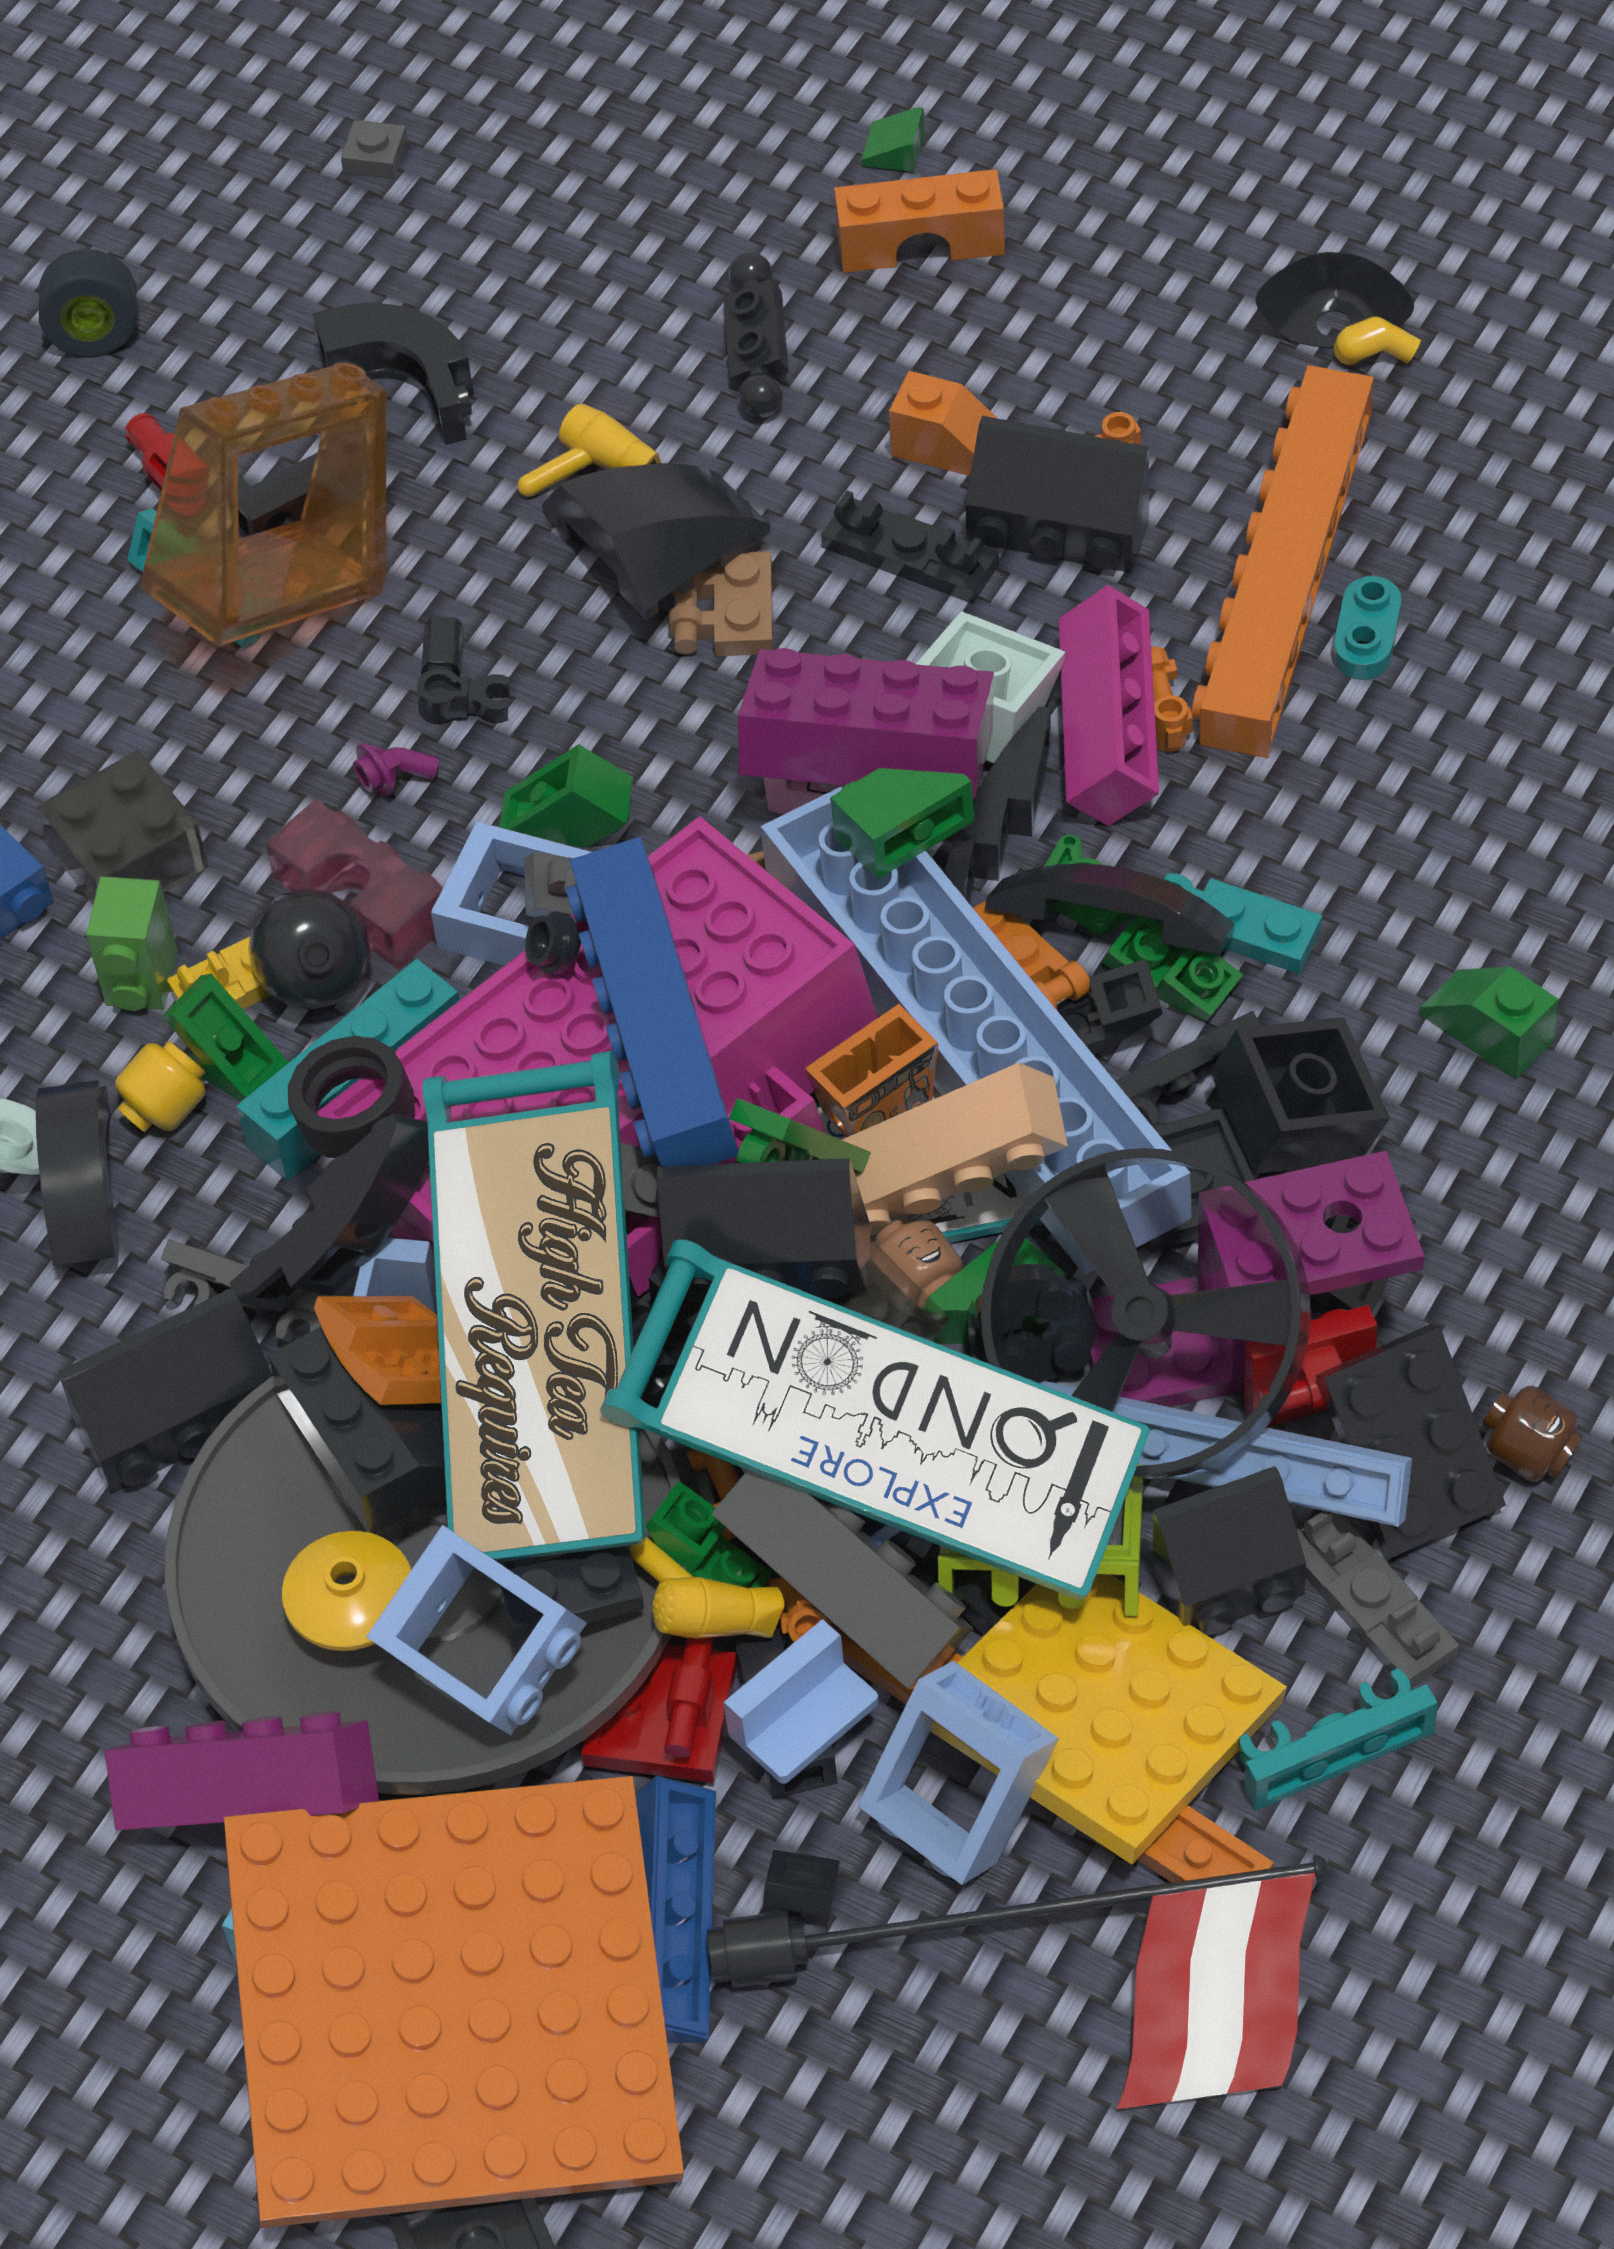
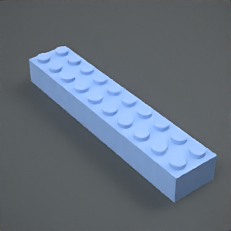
M844 785L760 826L766 871L855 944L877 1014L881 1016L897 1004H900L938 1042L934 1086L942 1096L1018 1062L1054 1077L1068 1147L1045 1156V1162L1038 1167L1028 1170H1012L1005 1173V1176L1025 1201L1044 1183L1063 1170L1094 1156L1136 1148L1172 1151L926 851L877 880L835 838L830 797L840 792ZM1153 1163L1132 1165L1107 1172L1136 1248L1192 1219L1190 1172L1186 1167ZM1049 1208L1041 1216L1040 1220L1084 1275L1095 1270Z

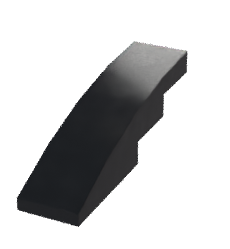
M1038 707L1004 747L978 787L976 798L973 799L975 821L957 831L944 874L969 904L975 878L999 881L1009 834L1029 837L1033 835L1051 748V708Z

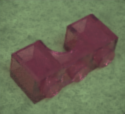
M315 799L265 842L273 878L289 890L296 891L309 888L331 892L332 894L344 889L363 891L349 905L353 906L366 925L371 950L397 970L435 938L431 911L442 891L441 885L427 872L421 871L417 873L403 863L397 852L386 842L378 841L376 843L362 833L357 824L346 813L342 811L333 812Z

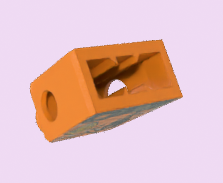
M897 1004L807 1066L805 1072L824 1114L846 1137H849L932 1100L938 1042L900 1004Z

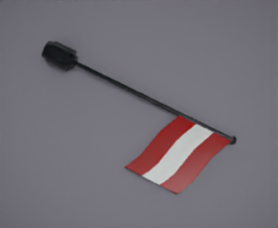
M1313 1855V1862L812 1935H805L803 1922L790 1924L788 1910L723 1919L722 1927L707 1929L711 1969L715 1984L731 1981L732 1988L797 1979L796 1965L809 1963L808 1949L1152 1900L1136 1965L1132 2058L1124 2092L1116 2112L1282 2088L1289 2071L1297 2036L1300 1943L1314 1880L1316 1878L1317 1883L1323 1881L1328 1875L1329 1867L1324 1858Z

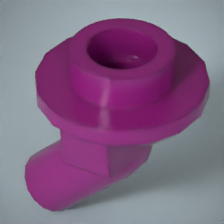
M361 743L356 748L357 760L353 762V769L358 780L367 791L372 792L376 790L383 796H389L394 791L398 770L433 780L438 768L439 758L406 748L393 747L386 750L368 743Z

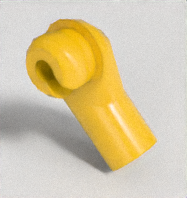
M1371 317L1344 328L1337 336V341L1334 344V354L1341 363L1354 365L1362 359L1384 351L1408 364L1416 353L1421 339L1380 317Z

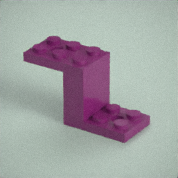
M1387 1151L1244 1182L1268 1202L1290 1232L1304 1265L1310 1295L1423 1270L1424 1254ZM1225 1186L1199 1192L1197 1276L1155 1286L1162 1288L1171 1295L1286 1280L1288 1276L1278 1245L1262 1217L1234 1188ZM1335 1215H1346L1355 1219L1359 1223V1227L1349 1233H1337L1329 1229L1325 1222ZM1114 1295L1092 1299L1095 1307L1097 1331L1091 1347V1358L1089 1361L1091 1369L1119 1334L1112 1322L1111 1316ZM1174 1331L1169 1338L1163 1341L1170 1347V1350L1165 1355L1149 1358L1141 1355L1139 1352L1137 1353L1119 1397L1166 1407H1175L1245 1391V1340Z

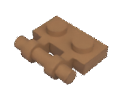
M771 551L743 552L723 567H714V571H701L693 577L694 587L685 594L678 592L677 589L670 593L675 597L674 608L669 612V632L674 636V648L677 652L682 654L695 652L697 649V639H714L716 656L758 655L759 649L773 650ZM714 599V611H701L697 608V600Z

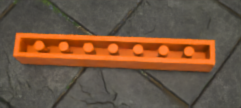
M1307 365L1301 387L1292 386L1286 406V420H1290L1288 429L1278 428L1273 448V461H1276L1277 465L1275 470H1265L1261 483L1259 501L1264 503L1262 513L1252 512L1246 536V545L1251 546L1248 555L1239 554L1236 561L1233 588L1237 589L1235 598L1226 597L1222 606L1219 622V631L1224 632L1222 641L1211 642L1205 667V674L1210 676L1207 686L1198 685L1194 695L1192 716L1193 720L1200 721V745L1269 758L1372 416L1374 377Z

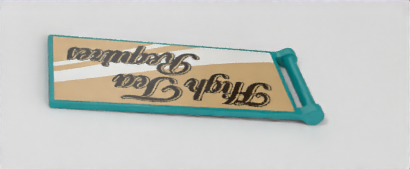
M613 1051L594 1053L590 1061L452 1081H448L444 1075L428 1077L423 1080L422 1092L428 1122L448 1529L496 1562L642 1544L646 1537L639 1428L625 1427L613 1423L605 1418L600 1411L609 1389L617 1388L634 1349L618 1108L620 1076L617 1059ZM592 1086L595 1089V1102L450 1122L453 1106Z

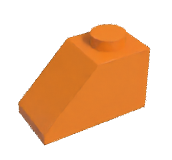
M908 371L889 410L891 455L970 476L981 417H997L962 384Z

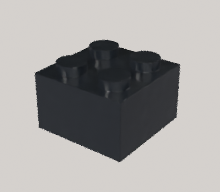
M1344 1017L1236 1029L1210 1071L1254 1174L1314 1167L1364 1156L1390 1119Z

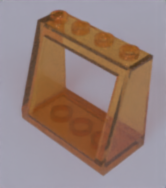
M345 362L336 363L331 367L305 374H296L291 378L273 383L253 386L250 389L222 397H213L207 401L180 408L140 588L217 646L381 594L386 577L387 390L367 377L363 369ZM322 432L301 520L239 539L238 456Z

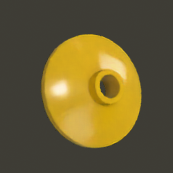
M342 1531L324 1536L305 1547L292 1561L285 1574L282 1585V1602L286 1616L300 1636L321 1648L351 1651L372 1646L376 1643L366 1636L411 1572V1567L404 1554L393 1543L376 1534L363 1531ZM345 1575L356 1576L349 1584L340 1585L334 1582Z

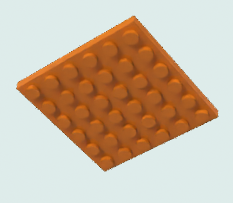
M633 1776L359 1803V1808L341 1814L310 1816L305 1809L224 1817L260 2228L680 2182L683 2180L684 2170Z

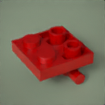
M1369 1305L1351 1310H1332L1320 1318L1310 1321L1306 1354L1298 1378L1288 1398L1266 1427L1328 1410L1316 1375L1376 1348L1377 1323ZM1245 1340L1244 1411L1247 1418L1269 1390L1280 1368L1286 1346Z
M714 1637L687 1638L685 1646L667 1644L656 1666L637 1692L610 1720L584 1740L581 1753L583 1765L715 1783L727 1722L724 1701L732 1695L738 1667L736 1653L712 1650Z

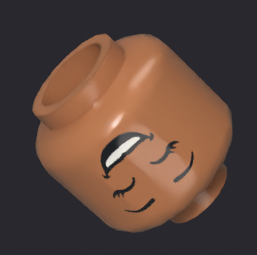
M899 1219L887 1225L876 1236L875 1243L878 1246L870 1258L869 1266L872 1276L897 1308L906 1312L918 1310L922 1314L921 1302L962 1270L963 1262L956 1250L934 1223L928 1220L908 1223L905 1219Z

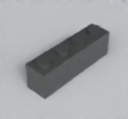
M749 1470L745 1472L711 1513L907 1689H914L918 1679L941 1668L973 1629L960 1616L966 1609L963 1603L936 1582L930 1589L911 1573V1570L916 1566L914 1560L888 1539H885L881 1545L873 1540L861 1529L867 1520L859 1513Z

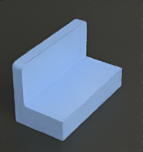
M386 1237L377 1251L360 1267L353 1296H414L437 1314L435 1264L430 1242Z
M822 1619L725 1700L724 1708L729 1737L778 1782L787 1783L877 1707L879 1702L877 1692L844 1663L841 1635Z

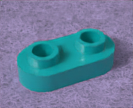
M1378 576L1362 577L1350 583L1344 592L1334 638L1333 660L1337 669L1350 678L1358 680L1373 679L1383 674L1390 666L1400 620L1402 599L1398 587L1388 579Z

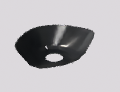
M1341 252L1312 254L1290 263L1271 276L1260 287L1255 299L1258 310L1275 332L1292 342L1333 349L1337 336L1332 337L1321 333L1316 325L1318 318L1327 312H1340L1347 315L1352 325L1371 317H1380L1400 328L1414 311V300L1411 294L1385 268L1367 258ZM1336 288H1337V290H1338V296H1337V297H1335V295H1334V290H1335Z

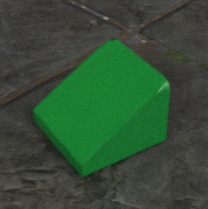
M920 107L873 121L862 155L861 165L914 172L925 135L924 109Z

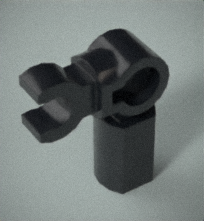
M431 616L424 626L422 676L417 684L418 710L421 717L427 722L437 725L449 723L455 718H468V714L479 715L483 720L491 723L508 721V701H495L490 698L509 697L510 677L492 674L485 676L480 681H469V677H461L464 630L462 623L456 617Z

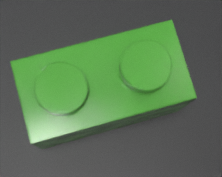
M100 877L86 938L106 1006H117L130 1011L142 1008L165 1010L169 993L166 979L173 976L178 948L160 881Z

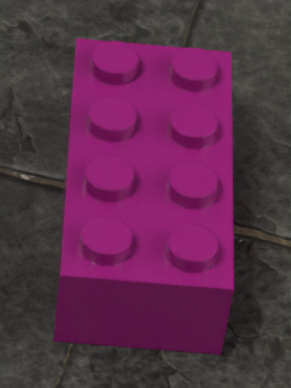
M787 648L775 650L759 649L738 713V775L846 786L853 781L862 779L878 768L965 774L972 781L973 799H975L993 731L994 672L975 670L968 666H953L949 668L919 665L908 660L888 662L857 659L848 654L833 656L806 654Z

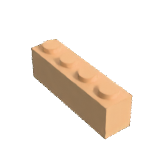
M1019 1062L842 1139L845 1142L871 1152L864 1172L853 1169L871 1225L870 1235L879 1234L882 1229L891 1224V1221L908 1214H923L934 1211L942 1205L941 1200L957 1193L976 1192L986 1189L993 1184V1178L1009 1171L1028 1170L1038 1167L1045 1162V1156L1068 1147L1054 1077Z

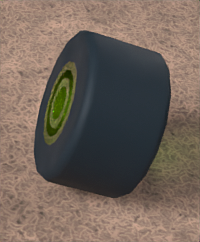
M78 249L60 255L46 267L39 282V324L46 339L60 351L76 357L104 356L117 351L129 341L136 327L137 285L129 268L118 258L100 250Z

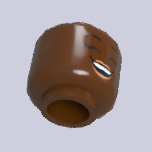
M1533 1385L1522 1388L1514 1398L1502 1392L1482 1422V1425L1492 1430L1486 1442L1487 1453L1493 1459L1530 1482H1537L1543 1479L1546 1474L1556 1479L1583 1438L1581 1434L1575 1431L1578 1426L1577 1414L1557 1399Z

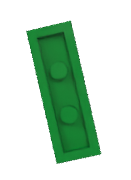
M739 1098L736 1099L729 1116L730 1120L752 1128L751 1132L741 1143L736 1161L741 1163L784 1161V1159L797 1161L850 1158L853 1169L864 1172L871 1154L870 1151Z

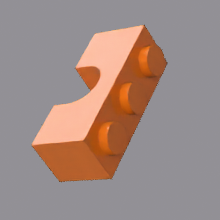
M997 169L834 187L837 236L843 273L897 267L896 253L899 245L907 238L921 233H933L945 238L948 241L951 261L1005 255L1004 207Z

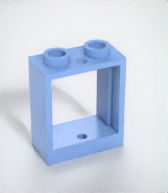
M476 821L431 911L437 947L505 966L525 950V939L529 926L480 913L500 871L504 870L525 876L524 859L532 852L576 858L591 852Z
M442 1525L366 1637L487 1722L512 1735L518 1725L527 1723L538 1710L543 1698L541 1690L556 1668H563L574 1657L581 1643V1636L579 1634L587 1623ZM474 1568L544 1614L487 1699L418 1651Z
M952 1661L918 1679L858 1807L877 1820L879 1826L886 1833L902 1839L927 1858L937 1872L946 1877L953 1878L963 1885L997 1864L1033 1792L1035 1782L1040 1778L1059 1738L955 1661ZM933 1719L1001 1769L970 1833L904 1785L931 1730Z

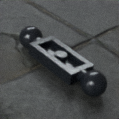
M747 252L739 255L730 266L729 279L737 292L723 297L729 378L739 390V402L744 411L753 417L765 418L773 415L780 408L783 401V390L775 377L789 372L783 298L781 289L772 278L773 272L769 261L758 253Z

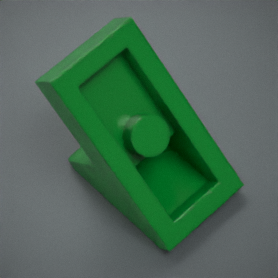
M212 973L201 975L162 1016L191 1049L192 1052L188 1056L206 1071L201 1078L240 1102L289 1063Z

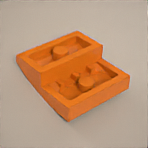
M414 1296L317 1297L314 1310L329 1344L353 1379L380 1405L442 1403L436 1313Z

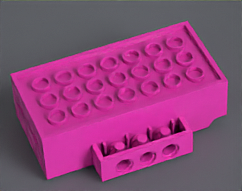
M699 816L652 852L648 858L658 884L728 1117L731 1114L736 1099L739 1098L825 1133L815 1100L809 1095L814 1090L808 1080L805 1068L878 1018L856 946ZM574 914L570 915L574 919L579 933L590 930L587 920L577 923ZM582 944L575 961L559 975L541 971L538 965H533L529 962L524 950L395 1051L414 1090L415 1110L412 1118L427 1122L422 1092L423 1080L425 1078L444 1075L448 1081L508 1073L590 1061L594 1053L613 1051L606 1026L617 1022L615 1014L613 1012L603 1015L592 979L603 976L601 966L590 969ZM628 1059L617 1062L619 1073L631 1070ZM362 1077L320 1109L317 1114L321 1117L334 1119L354 1116L369 1108L381 1096L386 1083L381 1079ZM620 1078L618 1090L621 1143L641 1147L634 1127V1121L645 1118L642 1107L631 1110ZM592 1086L453 1106L450 1122L595 1102V1089ZM730 1120L739 1149L744 1138L751 1132L752 1128ZM736 1156L715 1164H729L741 1162L736 1161ZM429 1161L412 1198L390 1232L398 1239L430 1242L434 1259ZM625 1210L630 1290L639 1297L650 1288L649 1277L657 1262L663 1257L660 1218Z

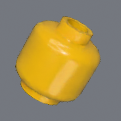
M170 1040L164 1047L156 1043H148L137 1053L115 1080L117 1092L125 1099L117 1109L143 1132H146L152 1124L163 1131H173L203 1099L205 1086L200 1078L206 1071Z

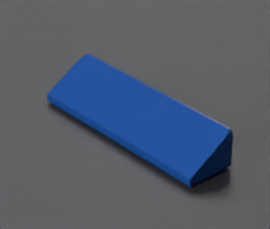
M656 1776L635 1797L667 2043H704L709 2039L711 1962L707 1929L712 1928L716 1791Z

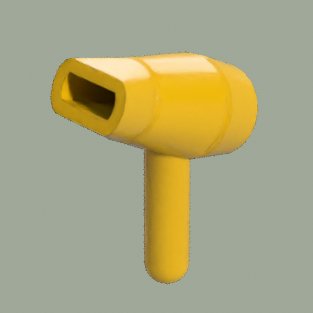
M580 403L567 413L559 430V441L570 450L522 476L518 481L517 487L523 496L532 497L591 464L605 469H612L616 467L659 464L661 460L656 451L642 442L613 417L598 409Z
M645 1537V1541L642 1544L629 1545L632 1560L659 1582L653 1598L652 1611L656 1628L660 1632L694 1639L742 1634L765 1638L773 1636L784 1609V1598L778 1587L745 1588L702 1577H693L649 1538Z

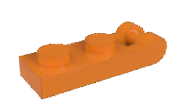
M986 901L973 908L1056 1010V1005L1069 998L1072 1001H1077L1092 991L1089 983L1090 979L1083 967L1076 961L1069 962L1018 915L985 909Z

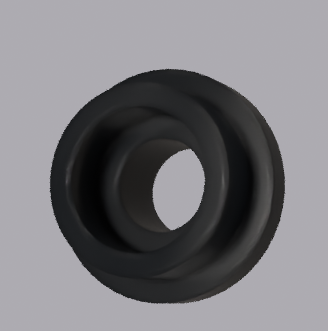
M557 911L551 912L547 916L540 915L536 917L530 924L525 939V952L529 962L533 965H538L544 973L553 975L563 973L575 961L581 946L579 931L576 928L574 919L567 913Z

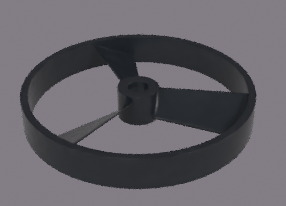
M1152 1148L1118 1150L1083 1160L1063 1170L1034 1192L1015 1213L1003 1231L987 1269L982 1296L981 1321L988 1364L1012 1373L1006 1353L1003 1332V1308L1007 1282L1014 1260L1025 1238L1035 1223L1050 1208L1115 1296L1111 1307L1112 1322L1119 1334L1071 1396L1113 1412L1141 1344L1152 1345L1161 1343L1169 1338L1174 1331L1286 1346L1280 1368L1269 1390L1255 1410L1234 1431L1213 1446L1194 1455L1157 1465L1137 1466L1133 1478H1169L1207 1468L1228 1458L1262 1432L1276 1416L1298 1378L1306 1354L1311 1319L1310 1293L1300 1253L1285 1224L1268 1202L1233 1174L1203 1159L1181 1152ZM1154 1163L1193 1168L1219 1178L1244 1197L1262 1217L1281 1252L1288 1279L1171 1295L1162 1288L1150 1284L1107 1172L1132 1165Z

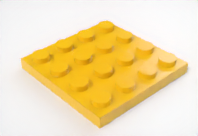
M1096 1574L1083 1605L1075 1609L1063 1607L1059 1603L1057 1591L1036 1584L957 1662L961 1667L1059 1738L1040 1778L1035 1782L1030 1798L1131 1865L1239 1751L1240 1736L1247 1733L1251 1738L1282 1705L1287 1689L1286 1685L1191 1625L1183 1626L1179 1617L1140 1592L1138 1616H1125V1583L1111 1574ZM933 1719L930 1730L932 1733L998 1776L1000 1768Z

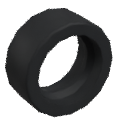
M350 1036L334 1039L312 1050L296 1066L288 1084V1106L302 1135L312 1149L328 1158H337L346 1154L369 1134L370 1128L377 1121L390 1116L392 1113L412 1118L415 1110L414 1090L401 1061L391 1047L375 1038ZM369 1077L381 1079L386 1083L381 1096L369 1108L354 1116L334 1119L321 1117L317 1114L322 1099L333 1088L348 1080Z

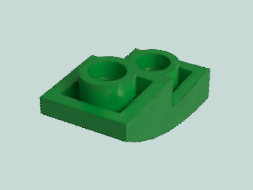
M1136 915L1107 951L1101 962L1109 968L1115 969L1147 959L1159 1000L1185 1013L1208 1021L1243 974L1218 954L1162 944L1163 927L1151 918Z
M678 1480L645 1525L655 1544L679 1565L686 1567V1571L693 1577H702L745 1588L764 1587L773 1573L723 1537L721 1533L726 1527L711 1514L716 1508Z

